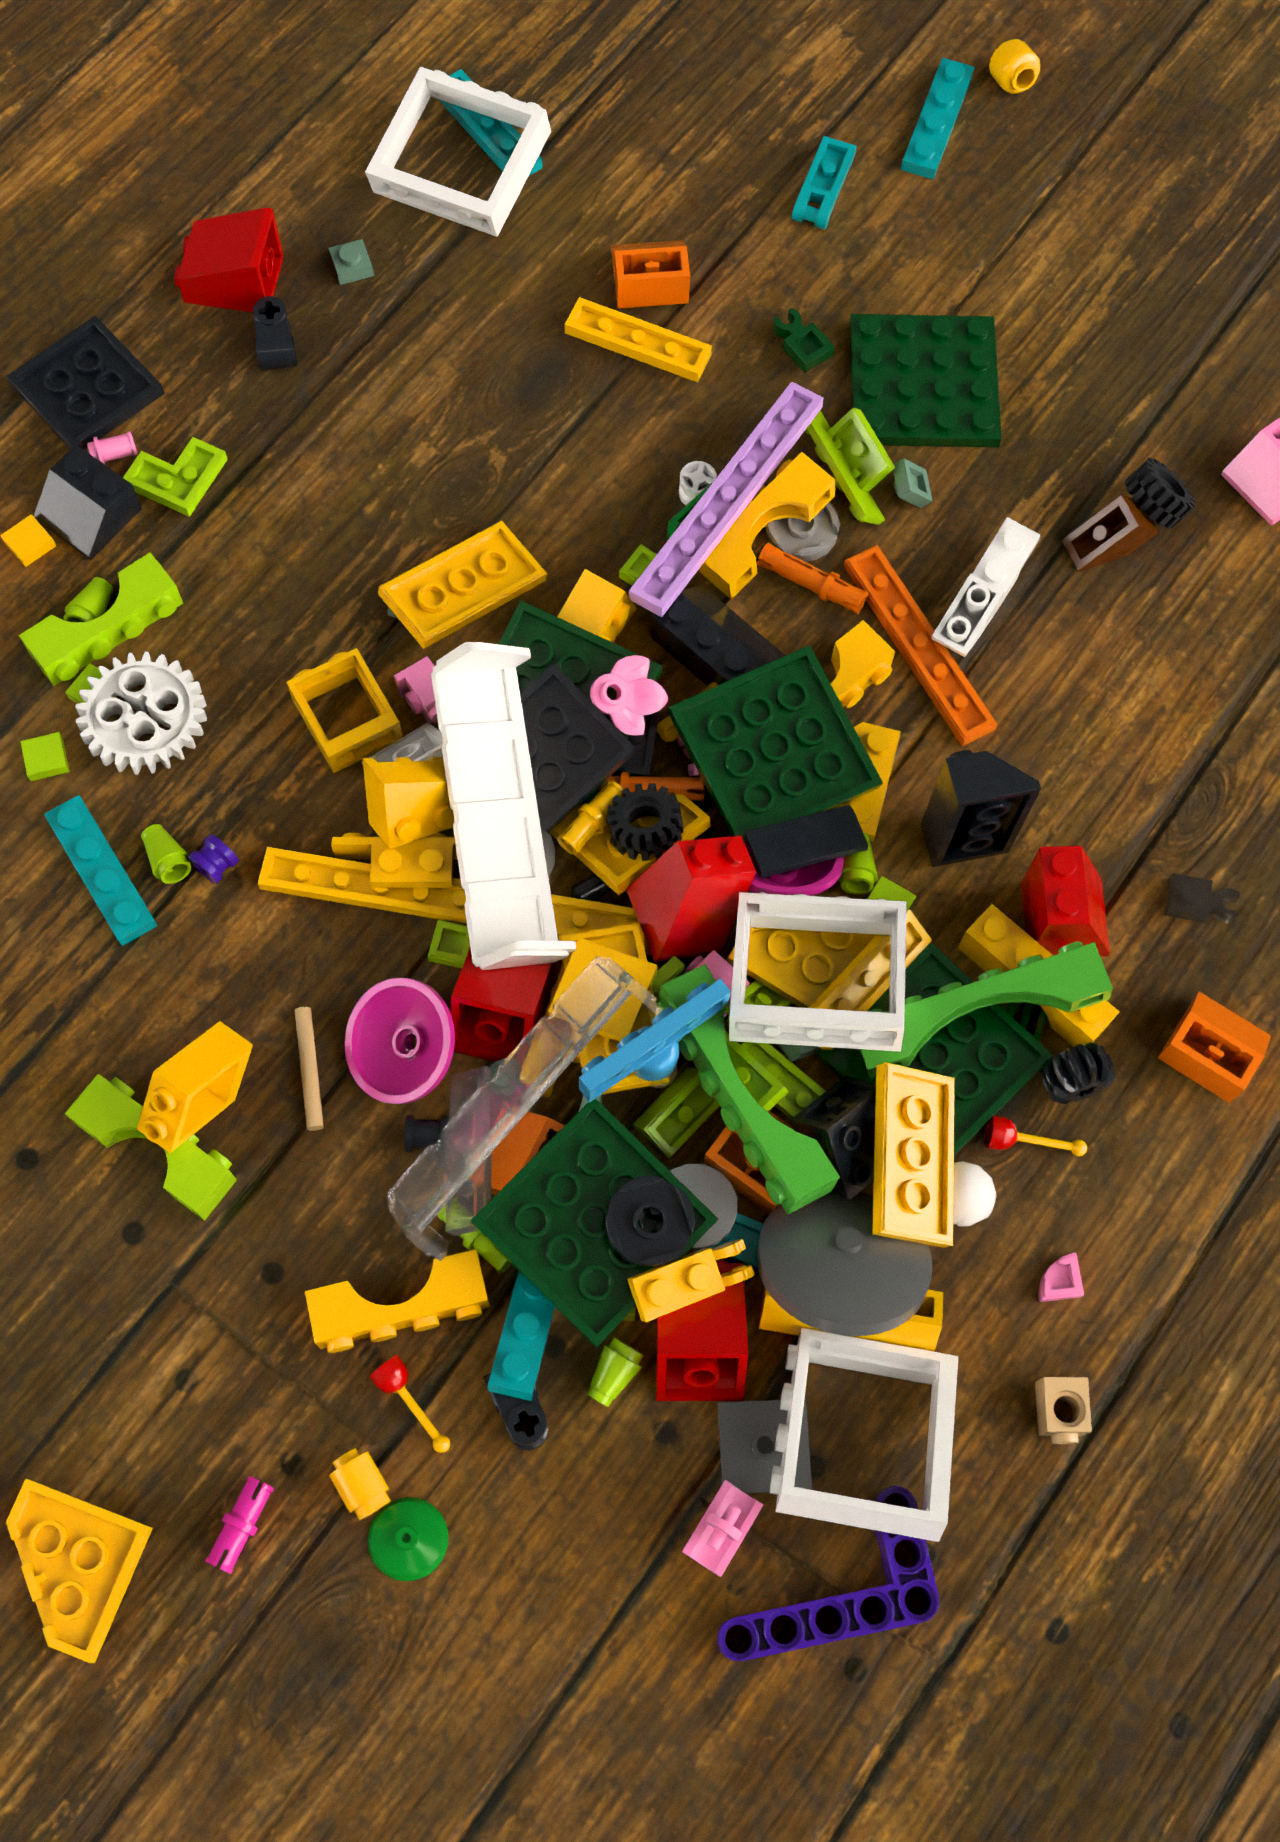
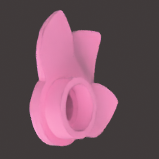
M634 655L618 660L613 666L611 673L598 677L593 682L590 690L592 703L600 712L609 714L613 725L626 735H643L645 728L643 715H649L661 710L668 702V696L662 686L652 679H647L649 659L643 656ZM608 687L615 689L617 693L615 700H611L607 696L606 690Z

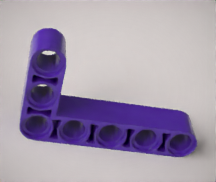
M901 1486L888 1487L880 1491L873 1499L875 1502L883 1503L887 1496H895L902 1501L904 1507L918 1509L913 1494ZM875 1530L888 1585L728 1619L722 1623L716 1634V1644L719 1651L725 1658L732 1661H746L918 1624L932 1619L939 1607V1594L926 1540ZM899 1541L909 1543L915 1551L914 1563L908 1568L900 1566L894 1558V1548ZM913 1587L920 1589L926 1598V1607L919 1615L911 1613L905 1605V1595ZM867 1597L877 1599L882 1606L881 1619L873 1625L865 1622L860 1614L861 1603ZM823 1606L832 1608L838 1616V1626L830 1634L821 1632L815 1623L816 1613ZM778 1616L788 1617L794 1625V1635L785 1644L776 1642L770 1633L771 1623ZM734 1625L744 1627L750 1636L749 1646L742 1653L731 1652L725 1643L726 1632Z

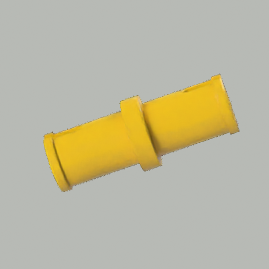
M608 780L589 804L583 803L577 810L578 816L557 837L560 846L568 853L577 855L596 831L601 832L607 826L609 805L613 806L612 799L616 795L623 798L622 790L624 789L615 781L611 782Z

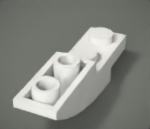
M1007 517L976 569L968 576L931 639L965 657L1016 582L1022 567L1038 543L1040 534Z

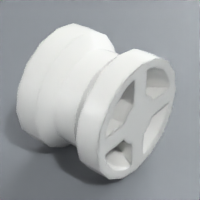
M694 461L682 468L680 472L679 497L683 504L687 505L717 478L715 469L710 464L703 461Z

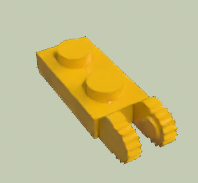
M743 1239L730 1241L712 1249L703 1248L628 1278L627 1280L641 1321H651L725 1291L726 1286L737 1284L754 1276L752 1265H741L733 1268L732 1271L720 1275L716 1260L738 1255L741 1251L745 1250L746 1247Z

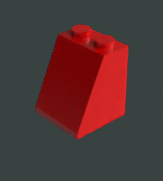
M260 208L194 221L190 236L186 235L184 238V257L182 264H178L175 269V285L180 288L184 303L253 313V307L259 299L274 295L284 258L273 209Z
M742 836L677 841L626 889L655 962L670 960L673 956L681 959L709 955L713 950L719 953L723 949L737 917L739 892H748L756 874Z
M1082 846L1040 847L1021 881L1025 932L1053 956L1059 954L1058 950L1061 947L1073 942H1082L1083 946L1095 942L1100 956H1109L1110 949L1102 878Z
M469 948L451 995L450 1013L455 1030L454 1052L495 1062L502 1059H513L521 1063L525 1068L536 1042L556 962L481 970L480 967H476L473 964L471 948Z
M716 1261L720 1275L743 1265V1263ZM743 1280L737 1284L726 1286L725 1291L656 1318V1401H744L748 1340Z

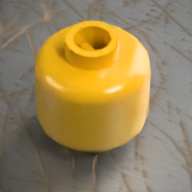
M1012 39L1002 43L995 50L990 59L989 70L991 76L1005 92L1018 94L1029 89L1035 83L1040 71V60L1025 42L1019 39Z

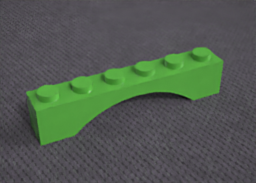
M1082 942L1070 943L1061 947L1058 950L1059 954L1045 959L1042 958V955L1028 957L1018 963V968L1002 972L1000 968L989 970L978 976L979 981L964 986L961 982H954L938 989L937 995L922 999L921 995L906 998L901 1052L859 1049L869 1078L876 1077V1065L884 1062L904 1067L910 1066L920 1049L937 1031L954 1019L978 1008L1000 1003L1027 1002L1051 1006L1070 1013L1109 1000L1113 987L1095 942L1084 946ZM873 1009L867 1012H882V1009Z
M706 964L662 984L656 1003L658 1014L671 1006L675 1010L688 1001L686 999L688 994L700 984L707 982L710 986L716 982ZM724 1008L685 1035L678 1042L679 1049L685 1059L688 1061L692 1060L699 1070V1080L705 1092L709 1096H715L721 1106V1116L725 1125L730 1131H736L744 1143L743 1151L750 1165L760 1169L766 1179L765 1185L770 1198L775 1204H781L788 1215L830 1193L840 1176L817 1140L798 1133L775 1119L755 1101L743 1085L731 1062L725 1040Z

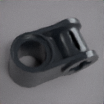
M266 296L259 299L253 307V316L256 332L255 346L260 370L297 366L294 339L284 303L274 296Z
M491 1373L483 1376L487 1388ZM536 1386L531 1401L489 1391L496 1410L501 1414L514 1445L528 1451L543 1445L547 1439L549 1429L545 1413L537 1397L539 1394ZM526 1417L529 1418L531 1423L539 1421L534 1426L535 1434L527 1437L524 1431L516 1432L522 1428L520 1420Z

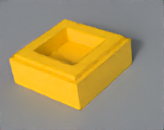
M32 514L0 535L3 542L25 567L56 547L53 538Z

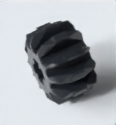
M1092 1042L1086 1045L1079 1044L1070 1049L1066 1048L1065 1051L1054 1054L1051 1059L1045 1061L1040 1071L1044 1079L1042 1082L1046 1092L1050 1093L1054 1102L1067 1104L1071 1101L1077 1102L1081 1099L1089 1098L1095 1093H1100L1104 1088L1109 1087L1116 1077L1110 1055L1106 1054L1103 1045Z

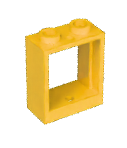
M357 648L349 652L338 653L331 657L327 663L314 669L302 670L293 679L286 682L295 706L333 774L403 738L398 718ZM358 678L379 716L332 740H328L307 702Z
M219 1021L153 1071L137 1130L167 1152H173L235 1101L253 1044Z

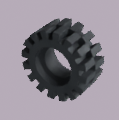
M1148 458L1126 479L1125 486L1128 487L1126 490L1129 494L1133 495L1132 500L1135 503H1139V508L1149 514L1151 520L1154 521L1156 519L1158 525L1170 529L1196 507V501L1191 496V491L1184 487L1185 483L1176 477L1177 474L1175 472H1170L1168 467L1164 463L1160 464L1157 459Z
M642 783L636 784V791L632 793L627 787L622 790L623 798L616 795L612 799L613 806L609 805L607 810L612 842L614 846L618 847V851L622 855L628 852L630 859L636 860L637 855L641 854L642 861H649V854L655 853L656 859H659L663 855V849L667 851L674 843L682 839L681 833H683L684 827L677 797L673 792L669 794L668 788L663 786L657 791L656 784L652 783L648 784L647 790H643ZM644 816L660 818L659 822L650 827L637 828L631 826L632 822Z

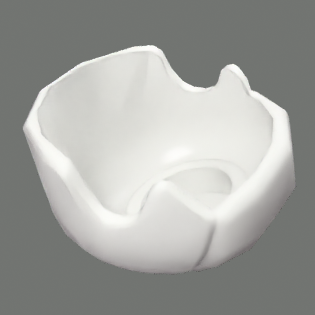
M964 1161L955 1162L953 1174V1224L957 1226H971L988 1218L991 1214L997 1197L992 1178L979 1165Z

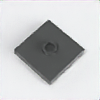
M804 1399L794 1487L812 1490L806 1399ZM781 1400L720 1402L717 1404L722 1484L727 1480L746 1494L770 1493L773 1466H781L783 1452L775 1451L779 1423L786 1424L788 1413L786 1410H780Z

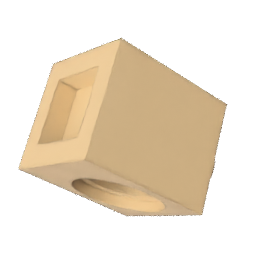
M1043 1377L1035 1382L1038 1436H1051L1052 1444H1078V1436H1084L1092 1432L1088 1377ZM1056 1400L1065 1401L1070 1405L1073 1413L1070 1423H1064L1056 1417L1054 1413Z

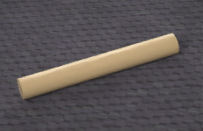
M299 1007L295 1009L306 1126L307 1130L315 1131L323 1129L324 1125L312 1013L310 1007Z

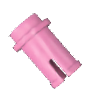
M131 431L101 440L93 437L94 441L87 443L90 454L104 465L105 462L138 455Z

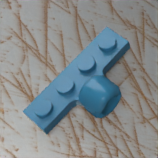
M721 978L710 986L707 982L697 986L686 997L688 1001L675 1010L671 1006L664 1009L652 1020L653 1025H647L624 1037L617 1044L618 1050L605 1059L600 1055L588 1062L581 1070L583 1074L579 1077V1090L590 1103L634 1071L638 1078L647 1081H660L668 1077L675 1070L678 1062V1042L689 1032L728 1006L731 995L730 989Z

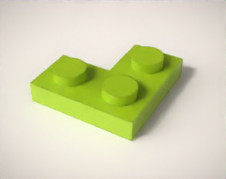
M192 437L174 465L141 451L123 478L132 484L136 493L190 517L228 459L224 450Z

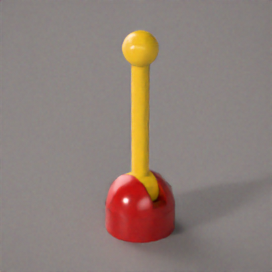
M994 1115L987 1123L985 1129L984 1144L989 1149L1007 1150L1017 1141L1069 1150L1075 1156H1083L1087 1151V1145L1082 1140L1067 1142L1018 1133L1015 1124L1010 1119Z
M398 1354L386 1361L369 1376L381 1391L385 1393H398L433 1439V1448L436 1452L444 1453L450 1448L449 1438L439 1434L405 1388L408 1380V1371Z

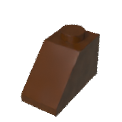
M1120 495L1062 539L1078 571L1082 572L1127 556L1159 533L1153 520L1149 518V514L1139 508V503H1135L1132 498Z

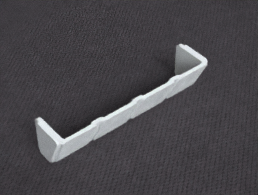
M465 642L436 661V666L432 668L431 678L439 731L442 732L443 738L442 754L449 803L454 814L453 831L461 886L465 890L466 902L464 907L472 962L476 967H480L481 970L554 963L568 957L569 953L577 949L575 941H558L516 670L517 666L531 658L530 649L482 642Z

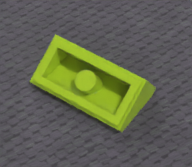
M688 1067L633 1124L638 1132L669 1159L720 1106L715 1096H709L703 1089L699 1080L700 1072L695 1068Z

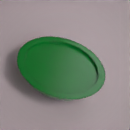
M415 1497L399 1498L385 1505L374 1517L368 1532V1549L372 1561L383 1574L399 1581H414L429 1575L443 1560L448 1546V1529L442 1514L428 1501Z

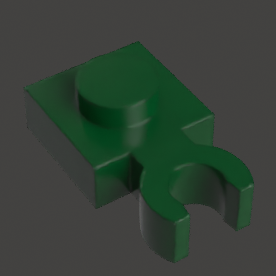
M789 309L788 320L791 324H784L778 317L774 318V333L784 339L783 349L804 373L833 356L835 346L813 322L804 327L801 324V315L796 309Z

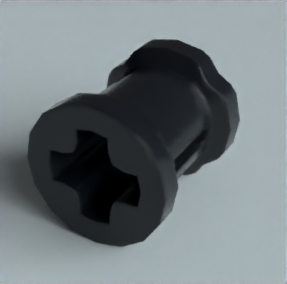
M414 1115L406 1116V1153H413L414 1149H440L442 1153H449L451 1137L450 1115H443L441 1119H415Z

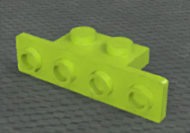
M852 408L832 428L820 410L805 430L807 434L811 435L816 444V454L831 469L836 487L845 493L851 503L849 509L853 516L860 522L880 525L885 521V518L869 491L896 467L861 410Z

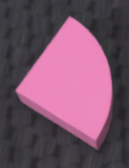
M1076 1253L1065 1255L1055 1261L1041 1278L1038 1290L1039 1302L1081 1298L1084 1296Z

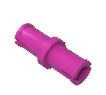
M250 1476L247 1477V1482L231 1513H225L222 1519L225 1525L209 1556L205 1559L206 1563L216 1567L224 1550H228L220 1570L229 1574L232 1573V1569L248 1537H254L258 1528L255 1527V1524L270 1494L274 1490L273 1487L263 1483L255 1500H252L251 1497L259 1480Z

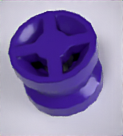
M209 834L203 840L204 846L199 851H192L187 859L200 874L213 884H217L223 878L222 872L227 867H234L239 859L226 844L216 836Z

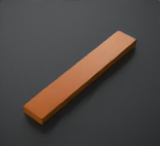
M875 545L846 559L844 562L845 570L858 588L869 592L866 602L961 746L963 747L994 731L997 727L996 721L948 649L931 639L935 630L879 546Z

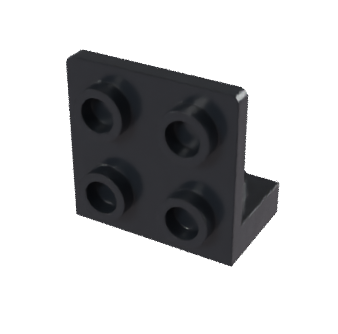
M845 1076L790 1120L794 1131L826 1144L831 1164L840 1176L837 1184L841 1197L851 1200L874 1181L876 1083Z

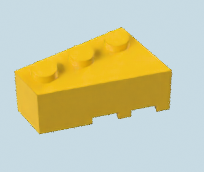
M585 569L557 617L613 643L637 608L629 600V596L624 590Z
M431 756L430 761H411L409 757H397L396 762H377L374 758H362L369 824L389 849L453 828L455 821L453 810L450 808L443 756Z

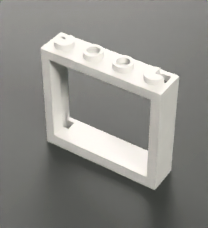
M420 67L365 171L373 193L498 237L551 133L546 109L533 102L525 103L513 99L501 91L493 92L481 88L472 81H461L449 77L440 70L432 71ZM430 97L524 129L488 201L394 168Z
M739 892L729 1016V1041L901 1052L905 1014L906 901L852 899L845 896L834 898L808 896L805 894L780 895L767 894L765 892ZM750 927L891 935L889 1013L745 1004Z
M801 1328L797 1345L789 1344L785 1363V1369L792 1370L793 1373L791 1384L784 1382L780 1410H786L788 1413L786 1424L779 1423L775 1443V1451L783 1452L781 1466H773L770 1483V1494L777 1495L775 1512L939 1542L948 1524L958 1356ZM809 1363L932 1385L923 1510L794 1487Z

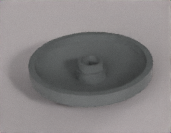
M833 1188L830 1193L788 1215L782 1205H778L764 1222L756 1255L758 1272L762 1283L781 1308L811 1327L844 1336L880 1334L908 1321L919 1310L927 1295L932 1277V1258L929 1247L926 1244L872 1235L873 1196L859 1192L851 1200L841 1197L838 1188Z

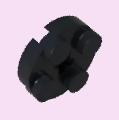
M642 1176L625 1183L610 1200L605 1215L606 1235L613 1249L626 1262L644 1267L660 1266L679 1256L689 1243L695 1226L693 1207L685 1192L678 1186L675 1187L670 1182L656 1176ZM649 1209L653 1216L660 1215L662 1222L655 1226L656 1233L649 1234L646 1228L640 1229L637 1221L643 1218V1210Z

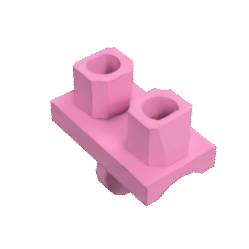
M725 1480L682 1552L721 1577L762 1509L763 1504Z

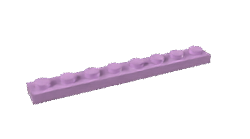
M794 382L788 385L629 590L630 601L663 617L822 409L823 397Z

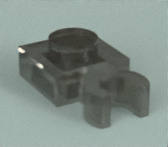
M1173 873L1168 880L1165 916L1205 923L1209 918V913H1212L1219 921L1233 922L1238 916V911L1226 909L1223 901L1236 902L1240 897V892L1230 888L1213 892L1212 880Z

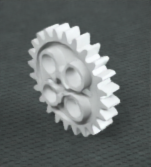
M149 652L144 653L141 661H136L134 655L129 653L126 664L122 665L115 657L113 658L114 669L108 670L103 666H99L102 677L100 679L94 677L87 678L92 690H80L79 692L86 703L76 704L75 708L79 716H82L76 719V723L80 731H82L80 736L84 744H89L88 748L94 757L100 755L105 766H108L115 760L118 772H122L130 764L134 774L138 775L142 765H147L153 774L156 770V763L161 761L169 769L171 768L169 757L174 755L178 759L184 760L185 757L181 748L185 746L195 749L196 745L191 735L203 736L204 734L199 723L207 721V716L203 710L207 705L204 696L200 695L202 693L198 681L193 682L194 679L189 669L182 672L180 663L177 660L168 666L166 657L163 654L157 658L156 662H152ZM145 685L140 691L130 692L134 686ZM114 696H120L121 698L125 699L126 701H122V700H120V699H118V698H115ZM177 704L173 710L162 711V708L166 705ZM112 715H121V717L114 722H106L107 719ZM160 724V725H162V726H164V727H167V728H170V729H169V730H164V729H162L161 727H159L158 725ZM144 734H154L150 740L138 741Z

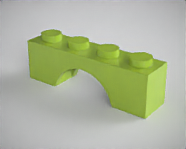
M151 552L118 572L120 582L118 597L112 607L103 615L90 621L69 622L51 614L19 635L28 653L53 686L62 681L72 679L78 674L80 669L94 660L106 657L113 648L127 639L139 636L147 626L160 618L170 616L177 607L183 604L176 584Z
M97 1074L65 1113L74 1124L106 1148L129 1138L147 1139L143 1133L137 1130L143 1106L131 1098L135 1092L117 1077H114L109 1082ZM192 1135L173 1152L169 1153L164 1149L168 1169L163 1188L173 1198L205 1221L237 1179L228 1170L232 1163L214 1149L208 1154L196 1146L199 1138Z

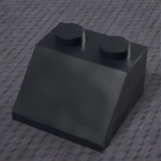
M75 444L49 470L34 518L81 554L92 560L142 508L131 483Z

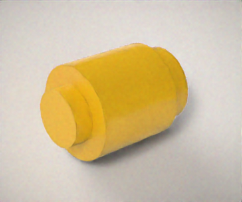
M355 1448L332 1462L336 1470L329 1477L349 1513L355 1512L359 1521L391 1502L386 1493L389 1487L368 1451L359 1455Z

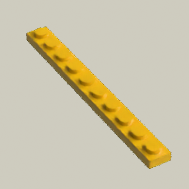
M267 847L258 880V886L261 890L467 924L464 907L466 897L465 890L461 886V879L453 878V888H371V864ZM551 894L557 937L574 932L578 933L639 922L634 908ZM642 931L645 952L647 955H652Z

